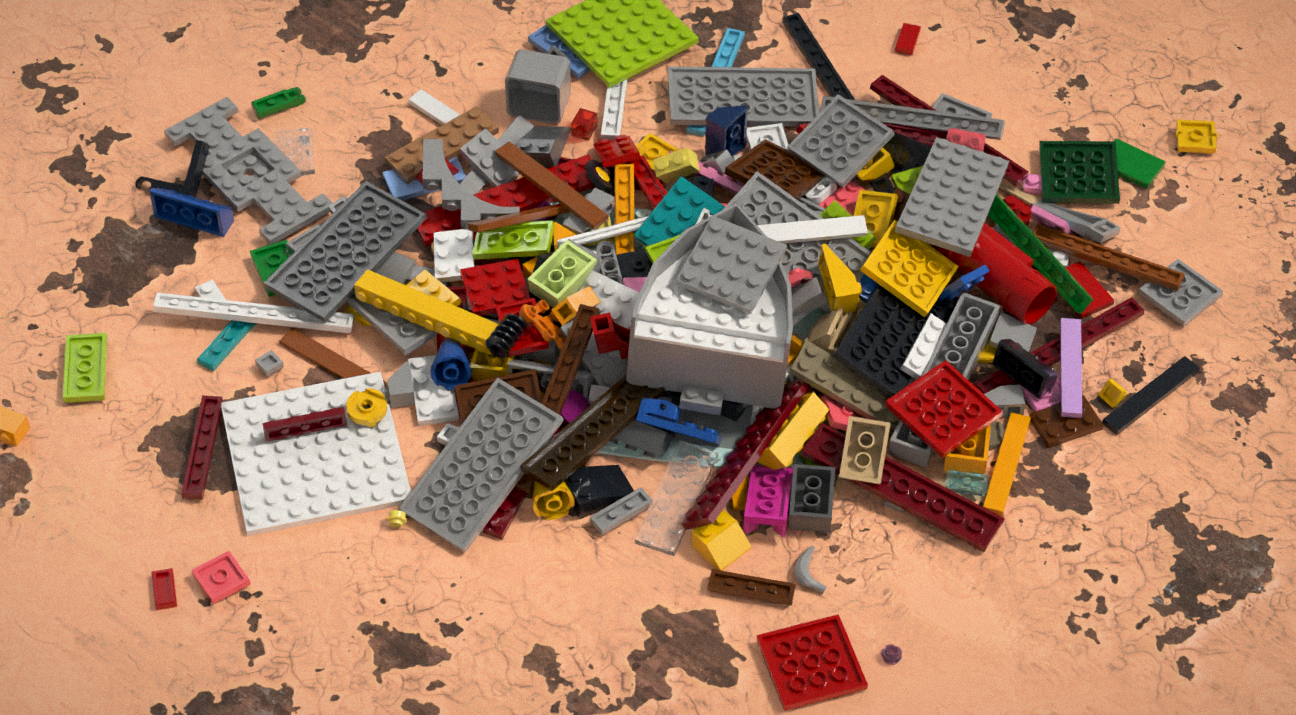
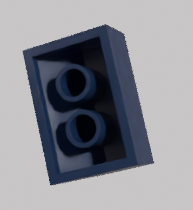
M747 106L718 107L707 115L705 120V155L727 149L733 158V156L738 155L746 147Z

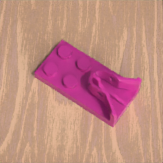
M763 465L753 466L744 513V534L757 530L758 524L773 525V531L781 537H786L793 468L773 470Z

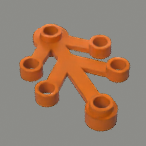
M540 300L534 307L524 304L519 311L520 317L527 324L533 322L544 340L550 342L553 339L558 348L562 350L566 338L559 331L560 327L552 323L559 321L553 311L545 317L538 315V313L543 314L549 309L547 302Z

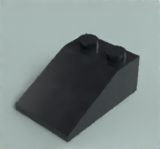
M619 465L580 467L564 481L573 494V508L580 519L601 511L634 491Z

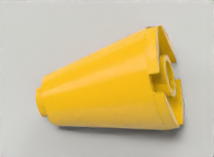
M535 481L533 510L538 517H546V520L560 519L569 513V509L574 506L573 494L564 481L553 491Z

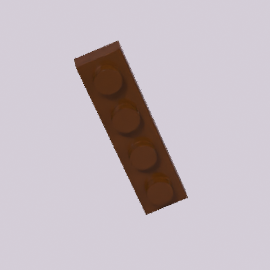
M712 569L707 591L792 606L796 584Z

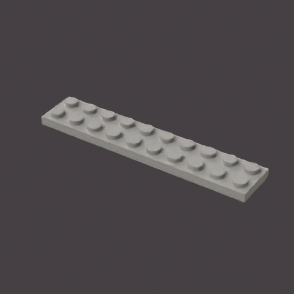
M317 224L286 243L287 247L294 253L320 226ZM355 293L346 301L404 355L437 336V332L433 330H428L421 325L411 323L402 317L395 316L390 312L360 301L356 298Z

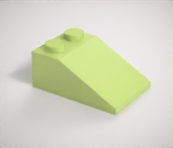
M566 240L528 278L530 292L554 308L564 299L579 291L596 265L597 259Z

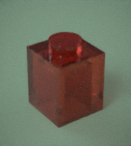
M579 108L571 122V133L574 137L589 141L597 128V113Z

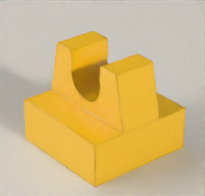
M1108 379L1098 396L1113 408L1117 407L1119 402L1123 401L1128 393L1115 380Z

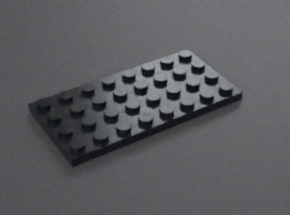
M878 285L832 357L891 398L915 380V378L900 368L929 315L933 314L947 324L959 299L955 297L950 300L948 297L941 301L938 297L929 313L923 317L884 287Z

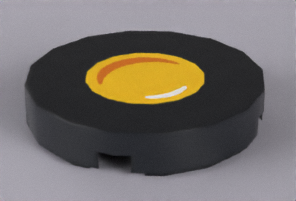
M594 159L589 160L585 164L584 169L588 170L586 173L587 177L598 189H605V193H611L615 189V179L606 167H603L600 162Z

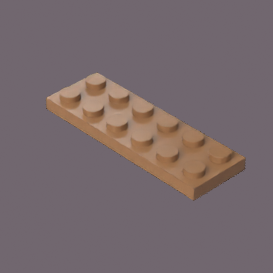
M476 106L387 155L385 162L408 184L417 179L418 174L423 168V139H443L444 158L449 161L460 155L459 149L486 128L494 136L499 133V127Z

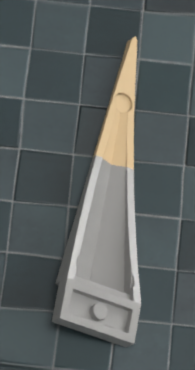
M1001 182L999 186L1000 189L1015 196L1029 206L1036 205L1067 221L1073 232L1087 240L1092 239L1096 242H1104L1118 235L1121 227L1105 218L1074 211L1053 203H1042V199L1020 191L1004 182Z

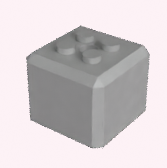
M523 49L516 51L505 78L507 113L511 117L521 115L528 120L550 124L560 123L571 95L569 59L563 56Z

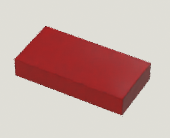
M903 23L895 46V52L913 55L921 32V26Z
M173 568L151 571L156 610L178 607Z

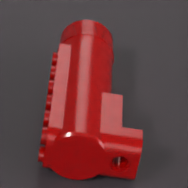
M986 223L982 227L970 257L929 244L958 265L956 271L963 276L986 265L989 272L983 276L985 279L975 286L1025 325L1034 324L1041 319L1050 309L1056 298L1057 287L1039 271L1032 268L1033 259Z

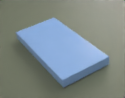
M456 156L449 160V162L459 170V173L453 177L460 184L466 175ZM393 169L382 172L390 194L402 201L442 190L423 189V185L417 179L407 184Z

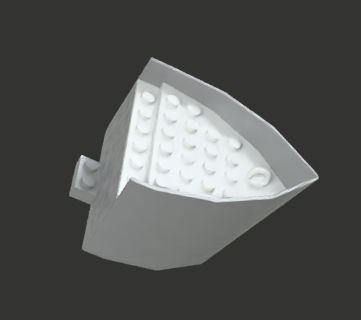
M731 205L712 215L766 236L739 205ZM709 217L686 229L653 263L635 301L632 313L626 379L633 385H648V387L656 389L665 387V390L682 393L680 409L720 415L723 400L768 408L780 407L793 331L791 284L782 262L780 261L752 314L676 285V279L711 218Z

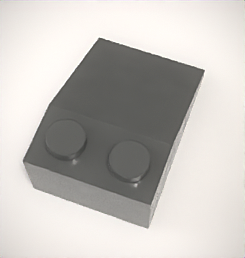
M535 126L520 138L517 147L546 169L554 167L559 162L571 127Z

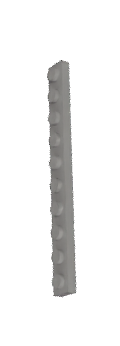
M823 96L819 112L835 97ZM846 99L883 123L948 132L950 128L982 133L988 139L1002 140L1005 121L1001 119Z

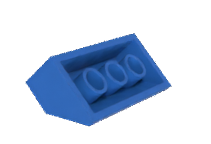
M151 188L149 191L154 217L222 237L226 235L234 222L232 208L164 188Z

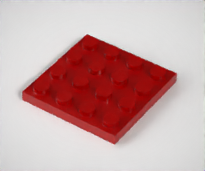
M946 360L886 400L885 404L891 412L942 458L996 421L1003 413L997 405Z
M839 614L759 634L756 637L784 711L868 689V683Z

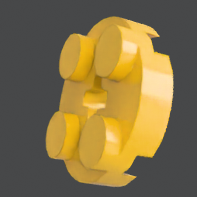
M365 388V391L353 392L346 402L348 418L359 425H366L367 427L376 426L377 422H380L388 411L384 394L373 388ZM368 404L371 405V408H369V409H364V408L362 407V406H368Z

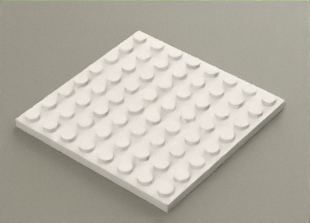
M381 372L222 402L221 408L247 536L402 505L411 493L388 400L386 416L380 422H377V425L374 427L359 425L350 420L347 415L346 402L353 392L365 391V388H373L382 392L385 396V386ZM368 404V406H362V407H363L364 409H369V408H371V405ZM344 407L347 426L268 442L265 441L262 423L332 408Z

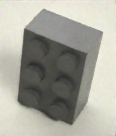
M794 464L788 529L831 532L835 467Z

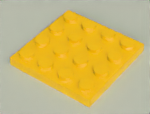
M894 220L860 271L925 317L955 273L958 265L926 242L896 233L895 229L898 222Z

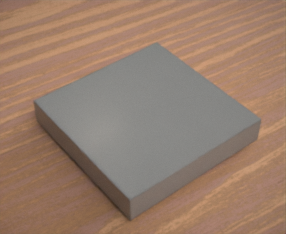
M1000 312L988 345L997 348L1000 340L1011 339L1029 352L1037 328L1029 324L1025 325L1020 320Z

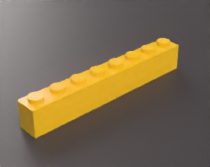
M368 269L354 284L356 298L360 301L369 303L395 316L402 317L411 323L421 325L428 330H433L444 337L454 339L480 352L492 354L487 349L486 340L499 324Z

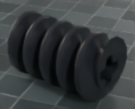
M505 315L490 337L487 338V349L495 357L505 358L507 356L506 353L511 351L515 342H518L519 337L528 329L527 323L518 315Z

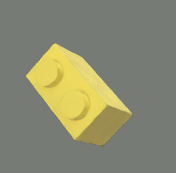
M689 148L653 159L656 177L665 183L700 171L697 154Z

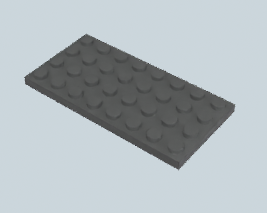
M365 181L264 282L265 288L321 321L326 322L355 293L354 284L366 270L375 272L426 220V214Z

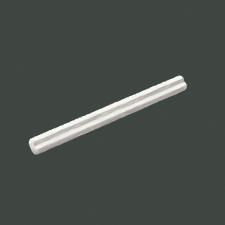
M649 216L559 239L557 245L559 248L568 239L583 245L638 230Z

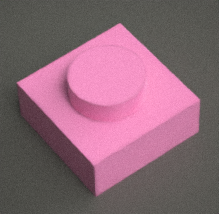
M1028 174V177L1023 180V192L1042 194L1041 175Z

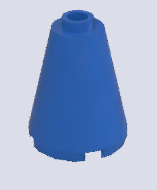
M451 338L443 340L431 366V379L437 386L441 385L447 390H455V385L465 384L471 377V366L461 343Z

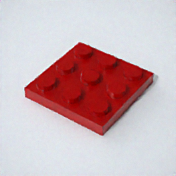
M518 259L460 269L461 279L473 314L478 316L495 314V306L531 299Z

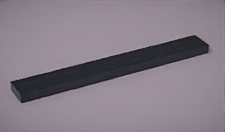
M795 13L782 17V23L811 68L815 69L816 76L829 96L836 97L839 94L845 99L855 100L801 15Z

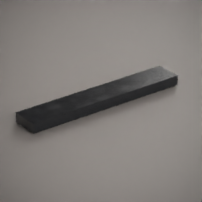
M1184 356L1103 418L1102 423L1116 435L1120 434L1196 375L1200 367Z

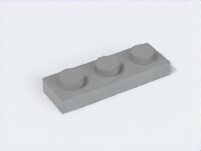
M640 487L590 516V523L601 535H604L652 507L653 500Z

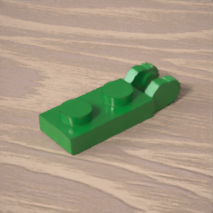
M294 87L251 102V106L260 119L293 106H300L305 103L306 98L303 94L301 95L299 87Z

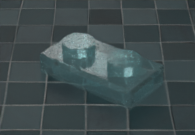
M947 470L945 487L955 493L986 497L989 475Z

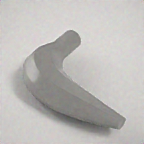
M810 546L797 559L794 566V575L803 586L813 588L824 594L827 586L813 579L809 571L815 549L814 546Z

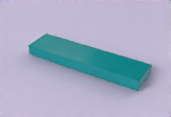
M231 320L197 358V363L215 371L257 323Z

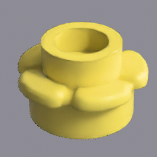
M392 510L389 512V517L386 520L393 527H402L407 522L406 513Z

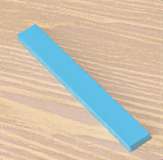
M727 28L711 67L733 66L745 36L744 31ZM687 125L686 133L699 136L705 135L706 125Z

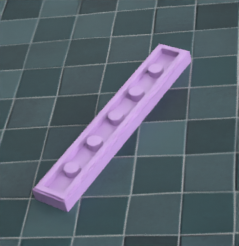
M1061 318V417L1082 418L1081 319Z

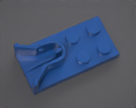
M642 399L636 421L720 445L722 437L717 435L718 431L704 427L702 431L698 429L696 424L685 421L683 425L678 424L681 412L678 406L666 400Z

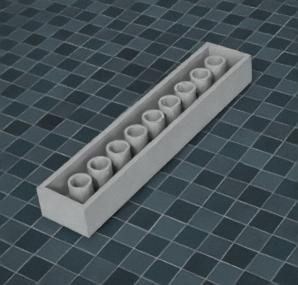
M962 292L922 376L946 360L969 380L996 324L1000 305ZM900 420L890 439L888 454L927 469L935 451Z

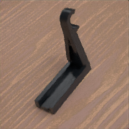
M196 140L184 187L180 184L144 176L136 180L135 187L140 189L143 182H150L151 187L149 189L164 188L196 198L210 145L204 141Z

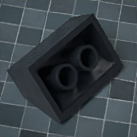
M1011 339L999 341L992 365L1034 396L1041 399L1055 385L1058 373L1052 367L1040 361L1037 356L1026 351L1019 343Z

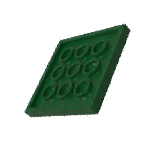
M1039 141L1042 203L1119 204L1120 192L1115 141Z

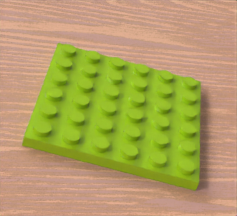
M585 0L546 19V26L609 88L699 43V37L660 0Z

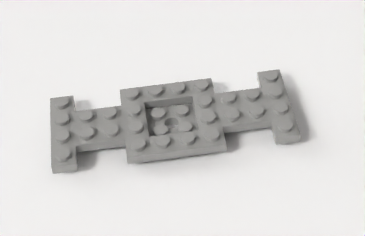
M228 97L164 130L165 136L174 146L190 138L195 142L200 140L210 145L202 175L238 212L252 204L255 208L259 207L272 222L260 228L259 232L270 245L330 212L328 206L332 202L323 193L307 202L289 184L302 176L301 170L259 128L242 136L226 120L228 117L238 113V107Z

